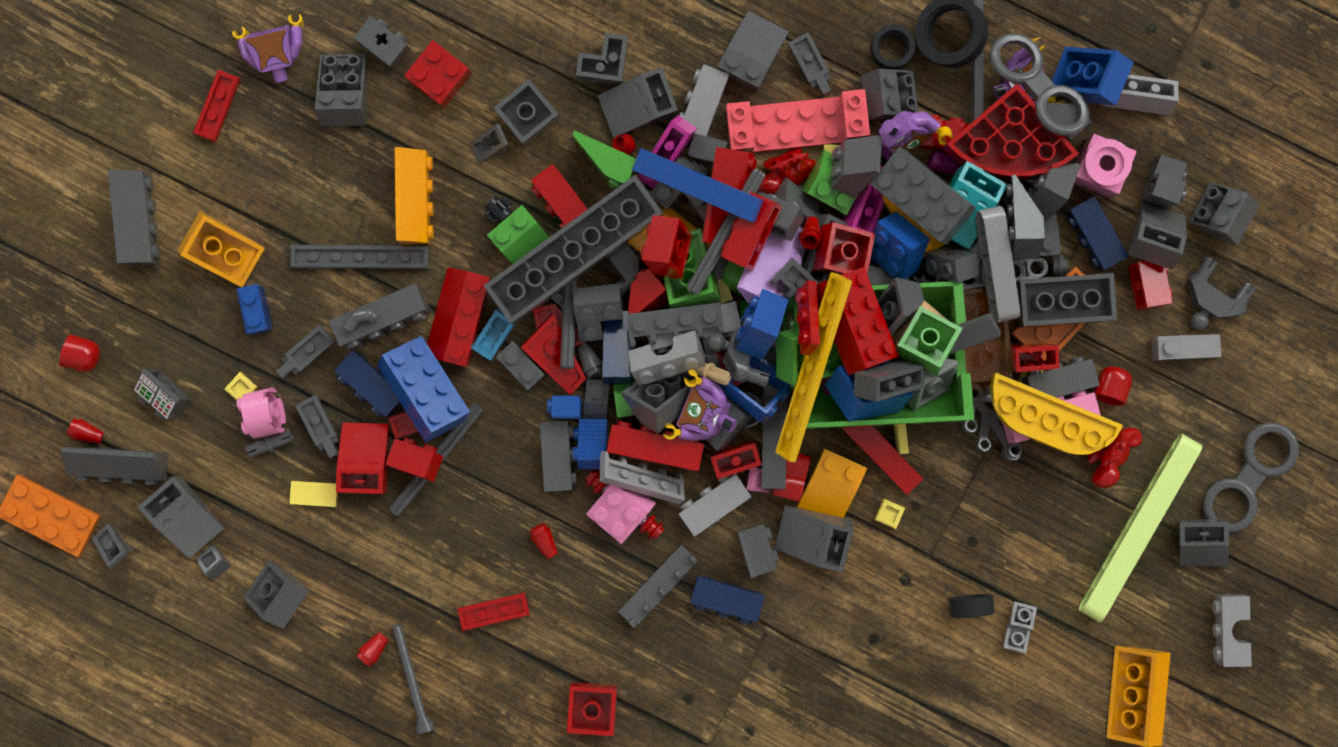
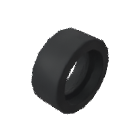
M891 24L884 26L876 33L871 42L870 53L872 59L877 66L883 69H902L909 63L915 52V41L909 30L901 25ZM887 35H898L905 42L906 52L899 60L889 61L880 54V42Z
M973 594L949 598L950 617L952 618L981 617L994 614L995 612L992 594Z

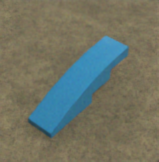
M498 307L477 338L472 349L491 361L516 324H510Z

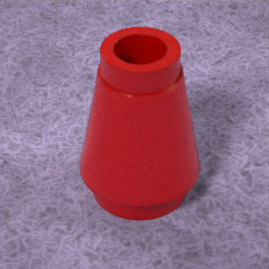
M814 216L806 219L799 234V241L806 249H814L822 242L819 220Z
M73 418L67 430V436H70L71 440L99 445L104 432L81 418L79 420Z
M546 523L539 524L529 531L530 539L546 559L558 553L551 529L547 527Z
M378 631L376 635L358 649L359 652L356 656L371 667L373 663L376 664L389 639Z

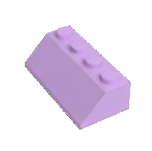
M801 227L798 228L792 241L770 234L754 270L751 271L744 268L737 289L748 304H750L753 296L759 295L762 288L782 297L790 289L781 279L773 285L769 280L791 258H794L801 265L806 250L799 241Z

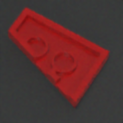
M551 314L520 348L568 395H571L586 380V377L575 356L573 369L565 370L560 366L562 332L555 316Z

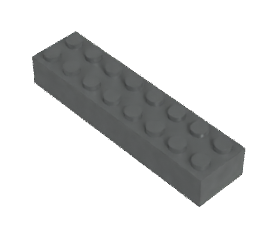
M634 175L486 283L484 287L510 324H516L647 229L653 215L665 216V213L640 178Z

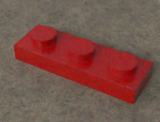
M807 280L797 290L796 302H798L797 323H799L798 343L800 344V354L809 356L820 345L817 283Z

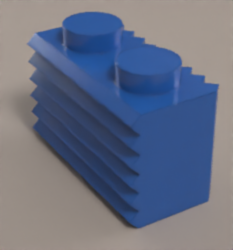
M257 284L237 288L245 332L249 335L265 333L274 329L271 327L272 323L270 321L272 319L269 318L270 310L267 309L269 306L267 305L265 288Z
M553 395L552 400H547V414H551V418L582 419V398L578 395Z
M579 419V426L574 428V439L578 440V447L573 448V461H577L578 469L600 470V454L602 451L607 452V419Z

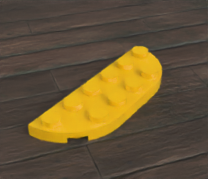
M993 373L990 393L994 410L1009 429L1020 435L1068 454L1084 455L1107 447L1121 431L1122 424L998 373Z

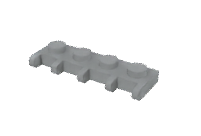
M601 452L600 482L679 505L685 501L683 474L677 473L675 478L667 476L666 470L663 468L653 472L647 470L646 463L640 462L638 467L627 464L626 457L620 456L618 461L609 459L608 452Z

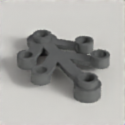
M971 383L972 391L976 393V398H973L974 417L976 409L981 414L978 440L975 443L977 451L986 452L991 448V442L988 439L990 427L1003 446L1001 450L1002 457L1006 461L1019 459L1022 455L1020 445L1018 443L1008 444L1005 431L998 423V421H1001L995 410L988 409L984 403H992L991 394L983 392L978 384ZM976 420L964 421L962 423V429L965 433L975 432L978 428ZM968 422H970V423L972 424V426H973L972 430L968 429V427H967V423H968ZM981 441L985 442V444H986V448H985V449H983V448L981 447V445H980ZM1012 447L1015 448V450H1016V455L1012 454V452H1011V448H1012Z

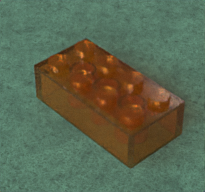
M986 288L963 290L966 321L990 313ZM1009 321L996 323L1001 331L999 337L964 349L966 373L971 374V383L990 382L993 373H998L1013 380Z

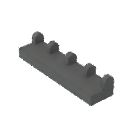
M681 544L623 605L618 613L633 628H636L646 615L698 562V559Z

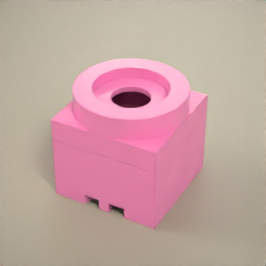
M1092 134L1085 139L1076 163L1081 166L1074 184L1080 187L1083 186L1087 190L1095 191L1097 194L1109 199L1115 197L1120 193L1124 181L1131 171L1132 162L1137 151L1126 147L1117 140L1106 139Z

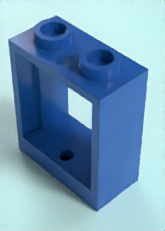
M751 356L749 360L750 367L770 373L768 382L779 390L765 408L734 386L735 380L731 378L727 385L719 384V386L729 399L762 423L766 416L771 419L778 410L776 406L778 401L784 402L792 392L789 389L791 384L776 378V368L765 359L760 360Z

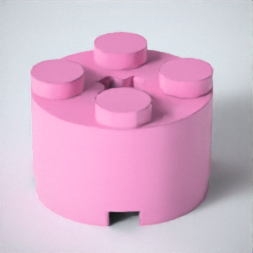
M271 387L245 393L242 398L237 399V407L242 412L243 418L241 427L245 435L250 434L252 438L256 439L284 432L285 428H281V426L286 423L285 409L281 398L276 399L274 393H277L275 388Z

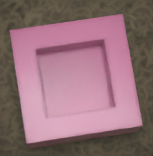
M754 467L749 470L746 490L769 492V490L762 489V468Z

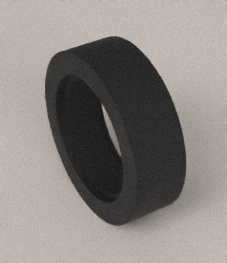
M933 0L924 8L918 18L915 30L917 45L924 56L937 65L946 68L965 66L974 61L986 45L988 39L987 19L981 9L970 0ZM952 10L967 13L972 22V35L969 42L957 52H939L932 42V28L936 20L944 13Z

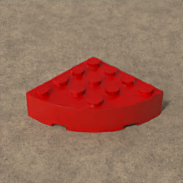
M1018 83L943 147V150L959 164L963 165L968 161L1000 180H1011L1012 175H1016L1019 180L1043 176L1050 169L1061 167L1079 155L1064 136L1051 133L1042 126L1036 114V104Z

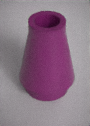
M933 150L927 162V167L931 171L953 175L962 166L941 150Z

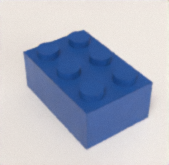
M1065 47L1052 82L1055 85H1064L1075 89L1083 96L1087 103L1117 105L1134 62L1117 50ZM1059 96L1064 100L1071 101L1069 98Z
M888 360V361L882 362V363H880V364L874 365V366L869 367V368H873V367H876V366H880V365H883V364H887V363H890L891 361ZM844 366L837 367L825 384L849 422L900 412L914 395L911 391L878 402L854 396L855 373L847 375Z

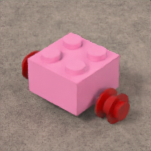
M593 469L585 480L588 484L585 487L591 485L594 487V494L601 491L603 494L586 515L619 543L622 544L638 524L641 525L640 533L646 531L649 534L648 540L651 537L656 539L662 533L664 528L661 525L664 522L659 524L655 522V515L646 517L656 504L648 495L613 485L609 486L606 483L600 482V470L596 472Z

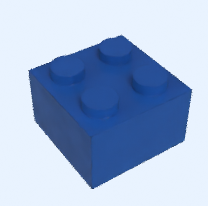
M897 212L878 221L874 230L875 238L870 259L894 279H907L918 272L930 239Z
M763 288L758 296H753L749 308L746 307L742 315L741 321H744L743 326L739 327L735 337L738 340L736 350L762 360L778 336L789 299Z

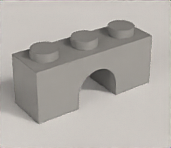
M695 330L673 337V347L664 355H656L651 344L628 351L631 373L639 386L706 366L702 343Z
M1243 594L1215 595V600L1212 602V611L1215 614L1216 624H1213L1212 631L1213 636L1216 638V647L1213 648V657L1216 664L1223 667L1252 666L1251 643L1244 640H1235L1232 634V628L1236 622L1250 620V596Z

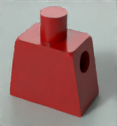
M1037 343L1009 346L1010 369L1015 372L1060 369L1058 345ZM1044 351L1046 352V360L1043 359Z

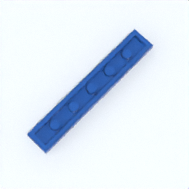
M640 148L632 169L635 172L754 223L764 201Z

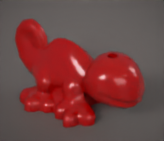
M801 148L790 149L780 156L768 158L763 165L765 168L770 169L772 173L765 175L757 192L774 195L784 178L789 179L797 186L800 185L805 177L808 179L817 161L808 159V153L801 154Z
M1122 429L1114 441L1107 447L1087 454V460L1090 463L1102 460L1092 475L1091 481L1094 485L1100 488H1109L1118 482L1120 472L1117 467L1124 464L1128 459L1130 447H1137L1142 443V434L1138 429Z

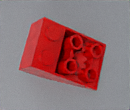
M342 423L336 471V493H387L388 466L385 463L388 458L389 424Z

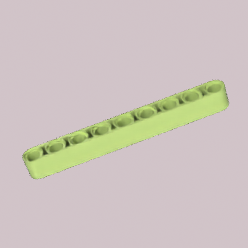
M1182 433L1177 436L1079 606L1080 612L1097 622L1103 621L1199 456L1202 450L1201 444Z

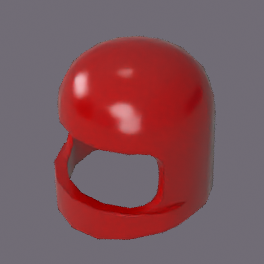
M70 334L61 349L59 366L72 368L80 372H90L99 362L100 347L92 340Z
M1105 367L1098 377L1099 386H1096L1093 390L1096 399L1111 406L1126 405L1133 382L1131 374L1120 367Z

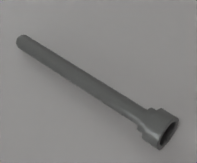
M395 624L392 629L417 715L416 725L414 726L418 735L432 731L435 727L433 720H430L429 716H426L402 627L399 624Z

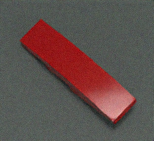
M873 426L841 427L906 495L923 480Z

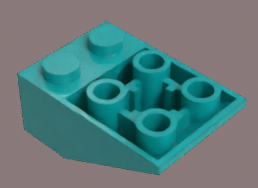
M966 161L956 171L950 186L976 206L977 209L951 240L969 250L978 236L975 220L976 212L996 207L1007 184Z

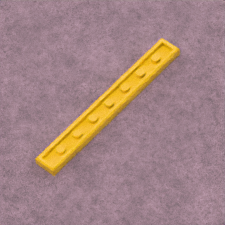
M830 273L818 312L820 345L809 356L805 355L776 447L775 453L789 462H796L852 284L851 280L837 273Z

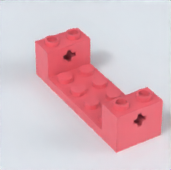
M865 89L842 91L839 97L756 106H750V101L726 104L725 113L729 149L758 153L824 146V144H842L847 139L870 136Z

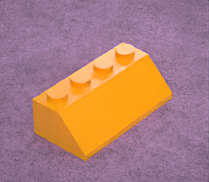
M395 147L396 241L402 245H430V239H434V226L430 225V216L434 215L433 202H430V193H433V180L429 179V170H433V158L429 157V153L426 150Z
M1115 646L1106 738L1145 747L1162 746L1171 653L1145 648Z

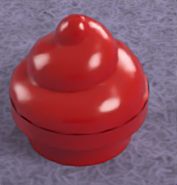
M624 133L614 138L612 148L630 155L636 149L634 139L629 134Z

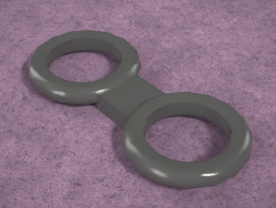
M1005 34L997 38L992 44L989 53L993 69L1004 80L1021 84L1036 101V114L1042 126L1051 133L1060 136H1072L1081 132L1088 123L1090 115L1088 104L1075 89L1064 85H1055L1042 71L1043 57L1037 44L1021 34ZM1008 44H1017L1024 47L1032 57V69L1025 73L1010 71L1001 61V48ZM1053 96L1069 98L1078 109L1079 117L1077 123L1061 125L1052 120L1047 113V100Z
M1264 423L1256 426L1247 435L1243 451L1246 460L1244 465L1233 479L1225 478L1217 481L1205 493L1202 510L1206 519H1218L1213 511L1215 496L1223 489L1236 488L1245 495L1247 511L1239 521L1229 523V533L1244 530L1253 522L1258 507V501L1255 496L1256 490L1266 477H1277L1287 473L1295 465L1298 458L1299 445L1296 436L1288 427L1279 423ZM1267 432H1276L1282 435L1288 444V455L1285 461L1274 468L1262 466L1254 455V445L1257 439Z

